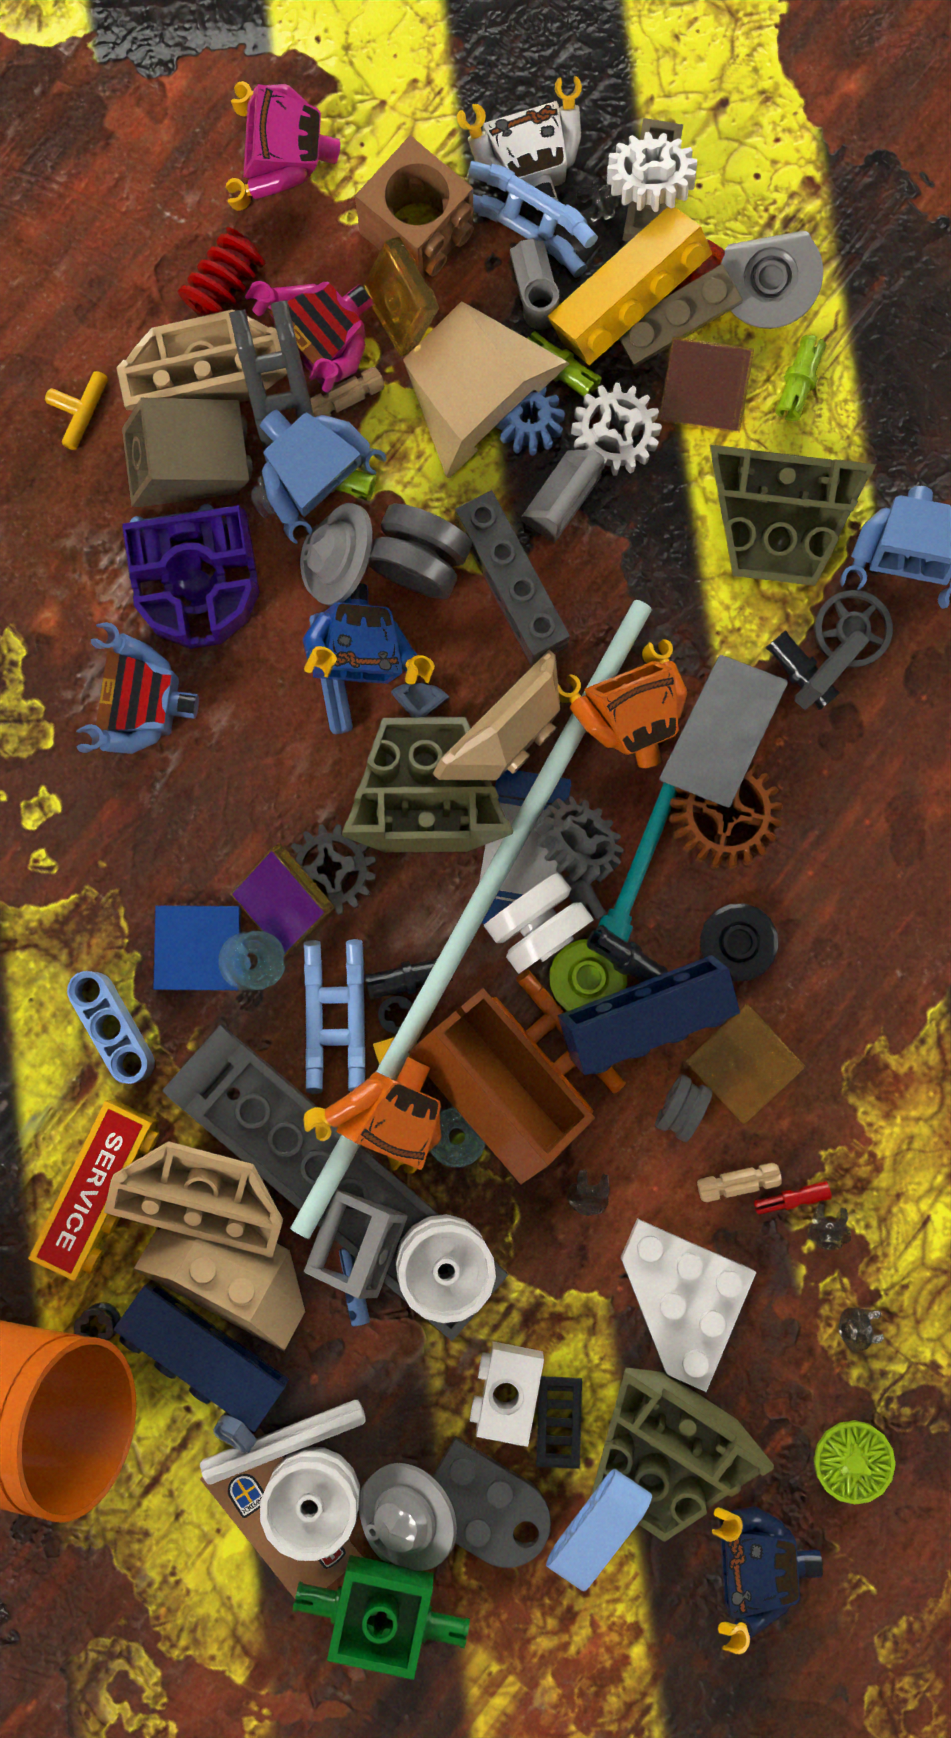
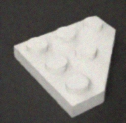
M637 1218L621 1255V1260L667 1375L707 1392L756 1271Z

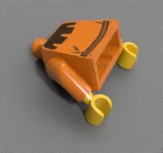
M665 639L658 643L661 655L655 652L653 644L649 642L642 651V657L647 664L585 688L586 696L580 695L581 683L575 675L570 674L566 678L573 687V692H564L558 684L560 702H571L570 710L583 728L607 748H615L625 755L635 753L637 764L640 768L653 767L662 762L658 743L674 737L678 733V719L681 717L687 697V688L675 662L668 659L673 652V645Z
M407 1057L397 1080L378 1072L373 1073L369 1079L326 1109L315 1107L308 1110L303 1118L305 1131L309 1132L316 1127V1139L326 1141L331 1136V1126L337 1127L336 1132L344 1137L386 1155L393 1171L397 1170L400 1165L409 1174L414 1173L417 1169L422 1170L427 1153L441 1141L440 1101L420 1092L430 1067Z

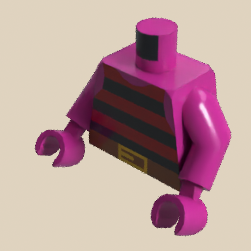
M262 281L252 283L245 298L258 300L252 309L257 316L263 315L267 308L272 309V303L288 301L301 362L311 372L309 379L313 380L316 378L322 385L324 392H330L334 382H338L357 372L366 346L364 341L366 338L364 324L359 316L373 306L371 297L360 284L341 297L328 281L318 285L313 283L271 288ZM271 311L269 312L273 327L276 329L273 312Z

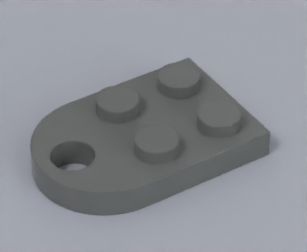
M455 1436L432 1475L446 1492L453 1506L457 1523L455 1543L485 1562L497 1567L513 1568L530 1562L542 1551L550 1533V1513L544 1495L538 1487L526 1478ZM524 1521L532 1522L538 1528L536 1538L528 1543L518 1541L513 1534L515 1527Z

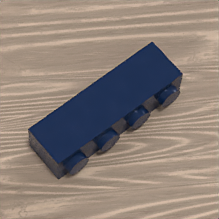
M710 955L558 1015L570 1059L585 1076L590 1073L598 1074L605 1072L613 1064L625 1059L645 1056L650 1052V1049L665 1043L680 1042L686 1039L690 1033L705 1027L720 1026L728 1018L740 1014L729 968L713 955Z
M150 1280L143 1286L113 1329L121 1335L119 1341L126 1348L138 1354L143 1351L155 1360L154 1366L162 1374L171 1379H175L176 1376L190 1385L189 1391L195 1398L205 1404H210L212 1401L225 1411L224 1415L240 1420L253 1432H255L289 1381V1378L153 1280Z

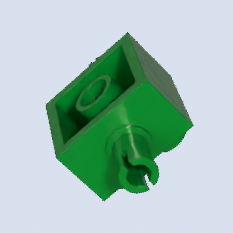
M349 1555L342 1587L338 1586L337 1590H332L299 1581L293 1605L294 1612L299 1611L331 1618L330 1623L334 1624L327 1661L412 1680L415 1678L421 1644H425L426 1639L465 1648L470 1618H461L432 1611V1606L429 1605L433 1591L434 1573L415 1571L404 1566ZM379 1611L387 1613L384 1621L376 1619Z

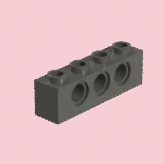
M491 490L456 508L455 524L472 540L470 552L530 665L535 664L549 649L555 654L566 648L570 635L493 491Z

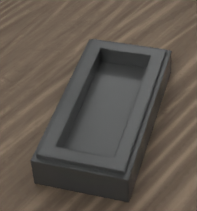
M860 630L852 633L835 649L797 693L794 701L804 710L823 696L870 639Z

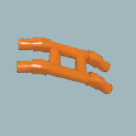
M529 969L524 970L517 976L516 981L544 1013L540 1019L525 1031L497 997L492 999L592 1114L594 1110L564 1076L576 1066L571 1061L568 1050L556 1061L552 1062L537 1045L555 1027L563 1035L558 1015L565 1012ZM612 1066L607 1071L596 1074L612 1093H617L626 1084Z

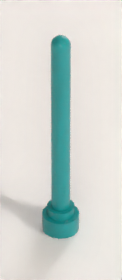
M663 783L614 909H609L607 915H603L598 926L604 925L627 943L633 930V926L630 925L632 917L629 916L671 811L670 800L676 797L678 793L674 786Z

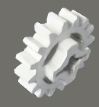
M645 132L644 140H638L633 135L629 136L628 146L618 143L616 145V153L609 154L607 184L611 185V194L613 196L622 194L621 204L627 205L632 201L637 202L636 208L639 211L645 205H651L653 211L658 212L660 204L663 203L669 208H674L675 198L686 201L688 190H694L697 159L692 158L693 150L691 147L681 149L682 140L679 138L672 142L667 141V134L662 133L658 139H653L650 132Z
M615 383L611 393H607L603 385L598 386L596 399L586 394L583 400L585 408H576L574 418L579 422L572 423L571 434L579 436L574 442V449L595 450L599 452L605 459L603 469L605 465L611 466L613 476H617L620 466L624 465L629 473L634 472L635 460L645 465L650 457L648 451L655 452L659 441L654 437L659 436L662 429L661 424L652 423L658 417V408L649 410L646 408L650 397L645 395L637 399L635 397V386H632L627 393L621 392L620 383ZM599 411L600 422L593 424V428L589 429L590 420ZM610 422L617 430L624 429L622 436L618 434L616 429L609 430ZM640 430H643V438L634 448L632 437L638 435Z

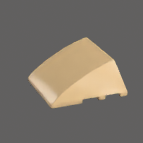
M462 301L403 359L446 477L450 478L478 451L475 445L531 391L536 390L539 393L570 364Z

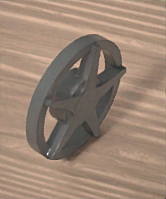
M860 590L843 591L832 596L820 608L814 623L816 643L826 658H829L833 652L826 645L824 639L838 638L840 642H843L852 633L859 630L870 639L869 643L880 646L872 656L862 660H853L847 668L863 667L876 661L887 650L893 634V623L886 606L874 595ZM858 598L872 605L863 613L856 611L848 612L840 600ZM834 604L840 620L835 629L822 632L824 615L828 608ZM875 609L879 611L884 621V639L871 633L869 617Z

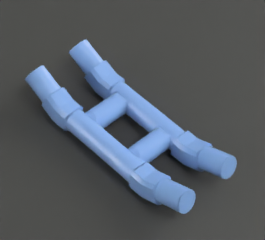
M471 160L468 178L487 182V185L509 192L506 203L491 196L473 194L474 212L478 213L479 216L502 223L527 239L534 238L538 241H544L547 253L555 257L561 265H564L575 278L580 277L587 269L586 264L576 254V250L561 236H555L554 232L558 223L565 227L571 235H574L585 248H590L595 244L598 236L588 226L582 214L572 206L562 204L515 176V172L504 166L492 163L488 165ZM523 201L543 212L539 226L519 214Z
M352 939L346 941L347 986L322 987L320 941L309 940L304 942L307 1093L317 1094L323 1091V1046L348 1045V1091L351 1092L365 1081L366 1047L362 940ZM348 1003V1029H323L322 1004Z

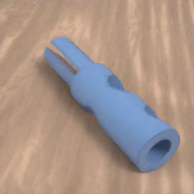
M342 1248L339 1250L343 1275L350 1277L355 1257ZM345 1293L351 1326L369 1323L370 1318L366 1298L358 1299Z

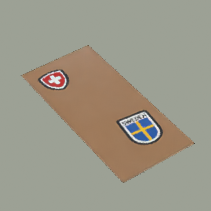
M259 1429L253 1435L255 1438H258L265 1434ZM283 1457L211 1485L207 1484L202 1477L200 1479L294 1598L299 1581L327 1588L346 1572L349 1555L362 1557L349 1539L334 1554L317 1561H297L281 1554L267 1540L260 1522V1501L274 1468L284 1459ZM312 1500L304 1501L307 1505L313 1502L314 1506H317Z

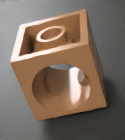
M411 135L355 195L360 234L419 284L428 275L433 277L438 274L447 261V254L456 245L458 247L463 246L474 230L473 187ZM413 203H426L442 212L439 218L425 225L406 224L394 216L400 209Z

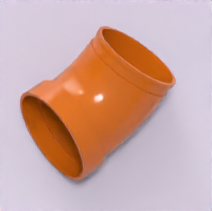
M0 1320V1510L38 1517L51 1522L62 1523L78 1519L91 1511L106 1496L119 1476L127 1458L136 1420V1390L130 1366L123 1353L114 1344L105 1339Z

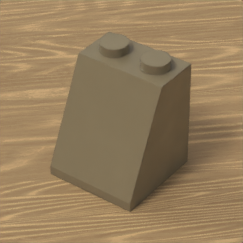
M141 397L122 427L131 507H144L238 494L251 479L252 460L249 455H246L244 443L247 436V421L245 416L241 415L239 400Z

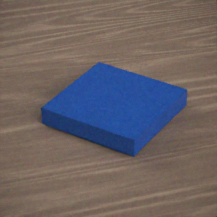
M155 906L153 990L240 991L241 907Z

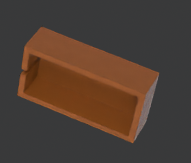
M484 988L478 991L408 1052L415 1061L430 1067L428 1077L520 1185L546 1168L595 1119Z

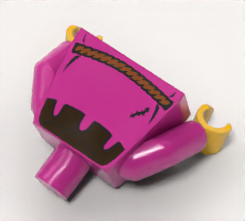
M241 81L235 85L234 91L240 99H232L231 104L238 115L247 116L243 177L249 178L248 184H244L240 179L232 178L226 183V189L229 193L241 191L238 197L230 198L227 201L234 210L241 211L246 209L251 202V196L254 199H260L301 185L309 179L317 167L318 160L331 164L337 163L340 153V139L320 134V111L318 108L309 105L293 88L287 84H258L254 91H252L246 82Z

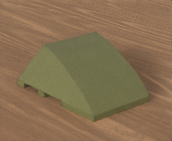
M709 445L732 576L815 586L839 540V535L851 511L854 510L858 502L857 499L868 478L871 477L877 464Z
M466 717L382 718L367 760V767L360 787L357 789L354 797L353 807L342 831V836L387 853L468 852L512 835L513 829L509 819L506 820L498 801L499 795L490 780H438L433 775L440 759L470 730Z
M625 1367L592 1494L612 1469L618 1470L652 1494L650 1505L638 1525L665 1542L706 1515L708 1508L726 1496L733 1497L739 1493L741 1486L759 1474L764 1476L772 1471L774 1464L736 1418L675 1378L667 1375L666 1372Z

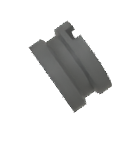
M680 1074L664 1100L666 1102L663 1109H660L655 1127L664 1132L669 1129L675 1132L677 1139L685 1143L688 1142L707 1110L713 1090L703 1084L698 1087L692 1084L691 1078Z

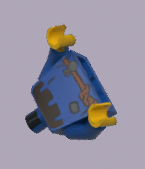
M359 583L355 591L343 603H334L324 613L317 615L302 640L307 657L304 670L308 673L313 671V678L388 684L401 675L403 669V671L407 672L405 682L412 685L416 683L418 675L423 677L426 683H429L435 667L431 659L418 655L414 651L397 622L393 621L392 611L389 608L369 605L368 586Z

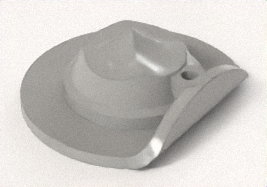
M803 230L732 243L725 249V256L721 264L723 263L743 299L742 304L730 311L744 323L763 329L784 327L801 318L816 301L823 281V263L820 252L807 231Z
M353 503L340 505L320 524L314 526L312 534H308L304 541L300 558L302 579L308 592L322 604L332 606L334 603L344 602L355 591L365 573L372 548V525L370 517L363 507Z
M393 1463L377 1470L362 1486L359 1501L360 1520L367 1541L378 1557L385 1562L404 1566L415 1571L432 1569L448 1557L456 1540V1517L446 1492L432 1476L413 1465Z

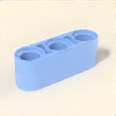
M83 971L77 973L68 984L67 994L111 1075L117 1081L127 1084L146 1080L154 1070V1056L114 984L108 976L99 972ZM90 979L96 980L100 987V993L93 1002L86 1001L82 994L84 983ZM111 1015L115 1016L121 1025L120 1032L114 1039L108 1038L102 1029L103 1022ZM130 1052L136 1053L142 1062L141 1069L135 1076L127 1074L123 1067V1060Z
M612 1469L560 1536L548 1556L546 1567L581 1591H586L641 1521L650 1505L652 1494L618 1470Z

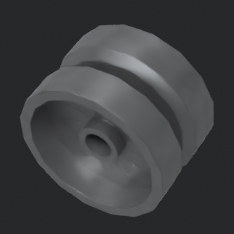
M394 503L389 505L380 524L381 530L386 537L373 540L368 565L384 578L408 590L431 598L448 599L457 581V574L452 567L465 563L472 547V540L458 527L430 512L406 504Z

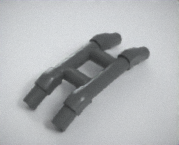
M287 300L271 304L281 351L256 356L246 310L229 313L258 434L264 451L273 441L260 428V424L272 411L295 408L297 419L306 412L314 417ZM286 368L291 391L266 396L261 373Z

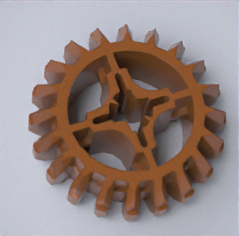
M750 763L740 786L746 789L754 799L757 813L754 812V809L748 808L741 803L738 789L731 806L728 808L729 812L734 813L738 817L736 819L734 817L730 818L725 826L724 821H722L723 814L714 810L715 807L720 809L722 805L707 799L704 801L694 800L696 795L675 787L677 792L684 796V798L674 797L670 800V806L681 809V813L670 815L669 822L683 824V827L676 830L673 836L675 839H680L685 835L688 836L690 841L682 847L685 853L692 850L695 846L700 849L695 857L696 862H703L707 855L711 854V868L717 869L722 862V857H725L728 869H734L737 867V855L742 863L749 865L753 862L750 849L760 857L767 853L765 846L760 840L770 844L776 841L777 836L767 828H779L782 826V820L772 817L771 813L781 811L783 804L779 802L770 803L769 798L779 792L778 788L764 789L762 784L769 779L767 773L762 774L757 779L752 776L756 770V764ZM693 813H697L698 817L705 818L711 823L713 827V842L708 840L699 831L694 821ZM748 824L756 826L752 836L745 843L736 846H726L727 838L730 836L733 826H746Z

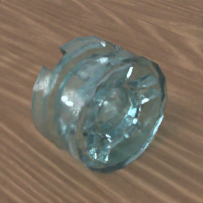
M265 931L240 932L231 936L223 944L219 953V969L223 978L232 987L239 990H264V988L274 985L282 977L285 966H283V955H285L282 944L274 935ZM251 953L255 954L258 959L257 966L253 969H249L251 963L250 958L247 957Z
M450 1106L441 1110V1141L431 1150L432 1155L440 1163L449 1167H465L475 1162L483 1153L486 1143L455 1107ZM459 1128L465 1133V1139L462 1144L459 1145L449 1141V1133L452 1129Z

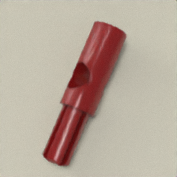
M823 1181L803 1186L797 1191L786 1190L782 1191L779 1195L755 1200L754 1207H759L755 1211L758 1215L781 1209H794L800 1204L811 1205L819 1201L831 1200L832 1195L828 1182Z

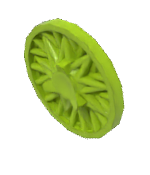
M580 939L566 945L554 957L549 970V987L556 1002L566 1011L624 990L627 986V974H620L614 970L613 964L595 951L590 950L587 947L588 939Z
M856 1420L840 1422L828 1429L817 1443L814 1455L816 1476L826 1492L839 1501L854 1505L871 1502L882 1495L893 1480L896 1465L893 1448L885 1435L871 1424Z

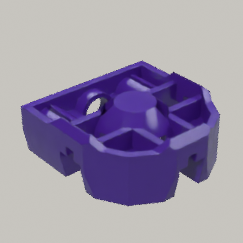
M239 505L122 524L129 578L134 593L133 605L158 637L193 649L222 644L248 623L260 590L249 520L246 511ZM226 526H228V533H229V539H230L231 550H230V548H229V541H228V535H227V528H226ZM203 536L204 546L199 543H182L174 547L171 546V540L186 542ZM203 561L216 569L211 577L202 571ZM248 566L250 579L226 582L224 569ZM162 579L161 583L164 584L165 591L149 595L142 594L141 582ZM184 597L187 601L191 602L190 606H184L182 601L177 598ZM208 611L210 628L213 635H207L206 638L200 639L198 637L192 638L188 614H201Z

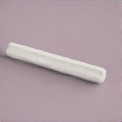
M352 1400L256 1438L257 1441L249 1453H244L233 1447L205 1458L200 1462L202 1476L206 1483L211 1485L363 1425L366 1422L363 1407L359 1400Z

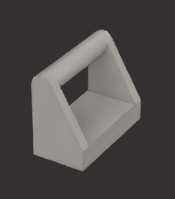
M568 450L521 516V521L555 544L599 481L605 461L604 457L595 450Z
M336 1189L329 1202L304 1272L358 1299L378 1298L408 1215ZM347 1205L372 1216L350 1277L324 1268Z

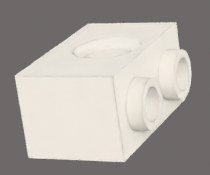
M492 1341L491 1352H482L478 1378L485 1380L482 1396L474 1395L470 1414V1422L477 1423L476 1437L528 1447L544 1364L543 1351ZM502 1383H510L517 1388L518 1393L513 1400L502 1402L494 1396L495 1388Z

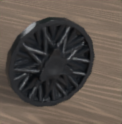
M745 903L728 904L714 911L704 922L699 937L700 952L703 958L713 955L729 968L732 981H748L764 974L774 962L778 951V933L771 918L759 908Z

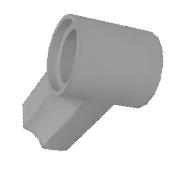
M534 238L520 241L515 247L510 249V256L523 304L524 319L531 328L546 330L552 327L547 316L559 306V289L556 283H554L544 241H538ZM538 300H545L550 303L543 308L532 305Z

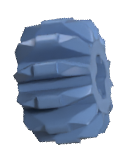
M546 387L539 393L530 392L495 426L503 430L500 435V440L503 443L514 440L513 451L516 454L522 450L523 445L529 446V453L532 456L537 453V444L549 450L553 444L551 437L557 438L562 434L563 428L559 423L564 421L565 412L562 409L556 408L559 404L557 394L545 398ZM524 415H529L527 423L522 421ZM532 415L537 417V422L534 424H530Z

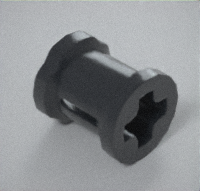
M95 1303L76 1319L74 1334L101 1338L108 1341L117 1334L113 1329L121 1319L120 1313L110 1303ZM96 1316L98 1323L106 1325V1328L99 1334L96 1326H90V1321Z

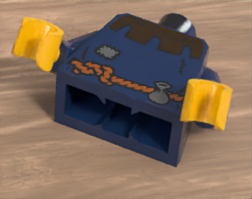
M756 1506L736 1509L731 1512L719 1507L714 1510V1516L722 1519L719 1520L720 1528L717 1530L713 1529L712 1534L720 1537L724 1604L730 1618L736 1619L734 1624L726 1621L721 1622L718 1625V1631L720 1634L731 1636L729 1643L723 1645V1650L738 1655L747 1651L752 1637L787 1613L790 1606L800 1602L799 1579L821 1578L823 1576L820 1551H797L796 1539L791 1531L784 1526L783 1522Z

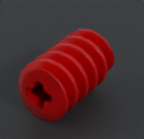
M226 227L227 234H221L217 238L218 247H211L207 251L208 260H201L198 263L197 269L199 273L192 272L188 276L189 286L182 285L178 290L181 299L201 317L224 312L225 310L220 304L222 301L235 305L237 301L230 290L233 288L244 293L246 287L240 280V277L244 276L251 280H254L256 277L249 265L253 263L263 267L266 264L256 246L243 234L231 227Z

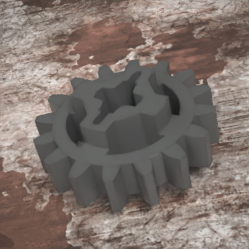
M569 796L564 802L560 798L556 799L538 817L540 823L535 827V832L542 835V837L537 841V845L547 848L548 853L544 858L546 861L555 860L558 863L556 871L559 874L564 870L570 872L571 881L575 882L582 876L584 882L589 885L595 879L601 882L621 863L618 857L623 853V848L616 845L621 839V835L611 832L610 827L613 825V821H604L600 817L602 814L600 808L594 811L589 809L587 800H583L577 805L574 798Z
M323 824L319 825V835L316 837L305 831L303 836L307 843L304 846L293 843L291 847L298 855L296 859L290 858L285 861V864L294 868L295 873L291 874L311 898L320 904L319 907L325 916L330 906H334L338 915H343V904L348 902L357 909L359 904L356 896L360 893L363 896L369 897L371 894L364 886L365 882L376 881L377 878L375 874L367 871V867L376 864L375 857H364V853L370 847L361 843L357 845L356 841L343 837V829L339 824H336L333 833H328ZM334 843L347 846L356 856H341L336 852ZM317 847L319 854L311 865L304 866L310 852ZM327 852L337 866H342V870L337 871L335 875V889L330 879L325 874H321V870L327 868ZM359 872L355 885L345 893L343 886L350 875ZM319 882L326 887L329 898L315 894L307 884Z

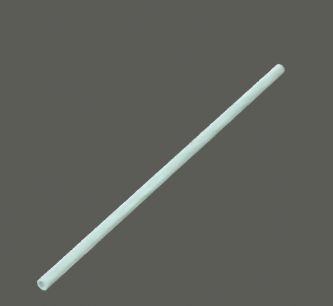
M639 600L633 601L586 688L615 677L618 674L652 611L649 605ZM573 713L511 824L513 834L504 837L376 1072L394 1080L397 1079L407 1057L410 1055L408 1052L419 1039L534 828L538 817L541 815L586 732ZM343 1135L340 1136L290 1228L292 1231L310 1239L358 1151L359 1144Z

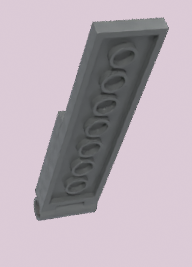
M221 1024L163 1089V1092L175 1104L187 1112L243 1162L254 1164L258 1174L299 1210L302 1208L341 1134L336 1132L337 1127L331 1126V1136L326 1141L316 1139V1127L306 1132L303 1120L304 1114L311 1108L318 1106ZM230 1088H237L240 1091V1096L237 1098L231 1097L229 1095ZM360 1145L337 1189L408 1215L384 1279V1283L406 1301L399 1287L395 1263L400 1240L414 1224L429 1216L441 1214L380 1163L378 1158L369 1150ZM347 1205L334 1240L352 1256L357 1258L372 1216ZM328 1206L317 1224L319 1227L322 1224ZM495 1261L496 1279L491 1295L508 1276V1273ZM448 1263L442 1264L438 1272L439 1274L447 1273V1267L453 1268V1266ZM475 1314L458 1322L439 1323L432 1320L428 1321L453 1341Z

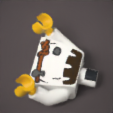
M574 76L575 89L568 96L562 92L561 77L557 79L555 92L563 100V106L560 108L557 101L484 123L486 118L484 109L479 104H472L473 110L476 113V121L472 125L466 121L464 111L460 110L457 114V123L464 130H469L468 142L474 160L488 165L492 163L504 166L515 172V176L558 201L554 186L565 182L566 171L575 162L581 140L579 106L575 105V99L580 95L582 88L580 79Z

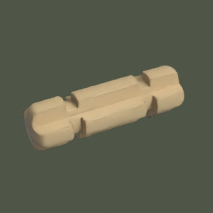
M371 367L361 372L362 376L357 379L356 376H353L334 386L326 395L322 396L320 393L310 398L314 418L320 415L331 416V411L335 410L338 413L365 399V394L373 395L383 390L385 387L384 380L376 367Z
M769 1163L760 1165L757 1170L751 1167L720 1174V1178L717 1179L714 1176L701 1178L698 1180L697 1186L701 1200L710 1202L719 1200L721 1195L728 1198L759 1191V1187L762 1186L765 1189L778 1187L782 1184V1178L778 1165Z

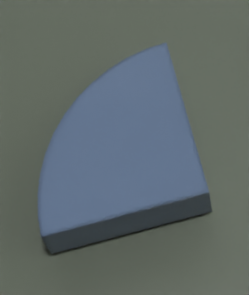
M405 683L391 691V694L411 718L428 717L449 700V696L442 689L424 683L412 685Z
M222 1415L213 1429L214 1435L218 1439L244 1453H249L257 1441L243 1422L228 1415Z

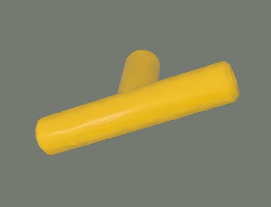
M99 371L93 372L81 400L53 388L49 389L45 395L47 404L73 414L72 420L61 441L62 445L70 450L77 449L108 382V377Z

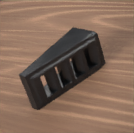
M541 1376L538 1402L536 1467L580 1469L582 1378ZM547 1391L573 1392V1400L547 1399ZM547 1409L572 1410V1418L547 1417ZM546 1427L572 1428V1436L546 1435ZM546 1445L571 1446V1455L546 1453Z

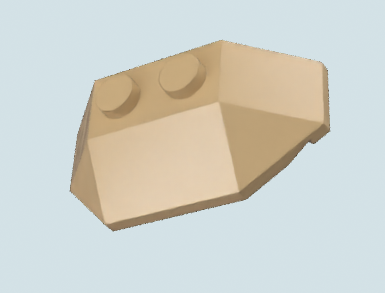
M235 310L151 328L134 347L127 359L123 360L116 368L126 410L133 411L141 397L239 400V403L250 400L229 313ZM247 316L256 356L281 351L277 330L273 327H267ZM286 368L261 373L265 391L287 375Z
M550 649L440 759L433 772V775L438 780H498L507 769L514 774L529 758L530 755L526 750L530 745L535 742L541 746L556 729L552 721L560 711L556 655Z
M169 1141L113 1174L104 1213L268 1257H273L283 1218L254 1164Z
M160 1229L155 1231L134 1267V1271L282 1351H285L305 1313L290 1250L277 1243L273 1257H268L171 1230Z

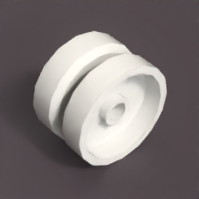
M558 872L526 892L484 924V927L496 943H504L519 932L524 936L522 940L508 950L506 956L518 974L539 959L543 962L573 941L575 933L594 920L581 902L572 903L558 914L554 911L553 908L565 900L571 891V887Z
M447 1214L429 1216L411 1226L400 1240L395 1257L399 1287L409 1307L423 1318L439 1323L463 1321L477 1313L491 1296L496 1279L494 1258L480 1232L465 1219ZM448 1263L453 1266V1268L447 1267V1273L439 1274L438 1272L442 1264Z
M305 1447L288 1454L274 1468L260 1501V1522L267 1540L281 1554L297 1561H317L334 1554L349 1539L357 1519L360 1501V1484L353 1467L340 1454L327 1448ZM312 1500L317 1506L315 1507L313 1502L307 1505L304 1501Z

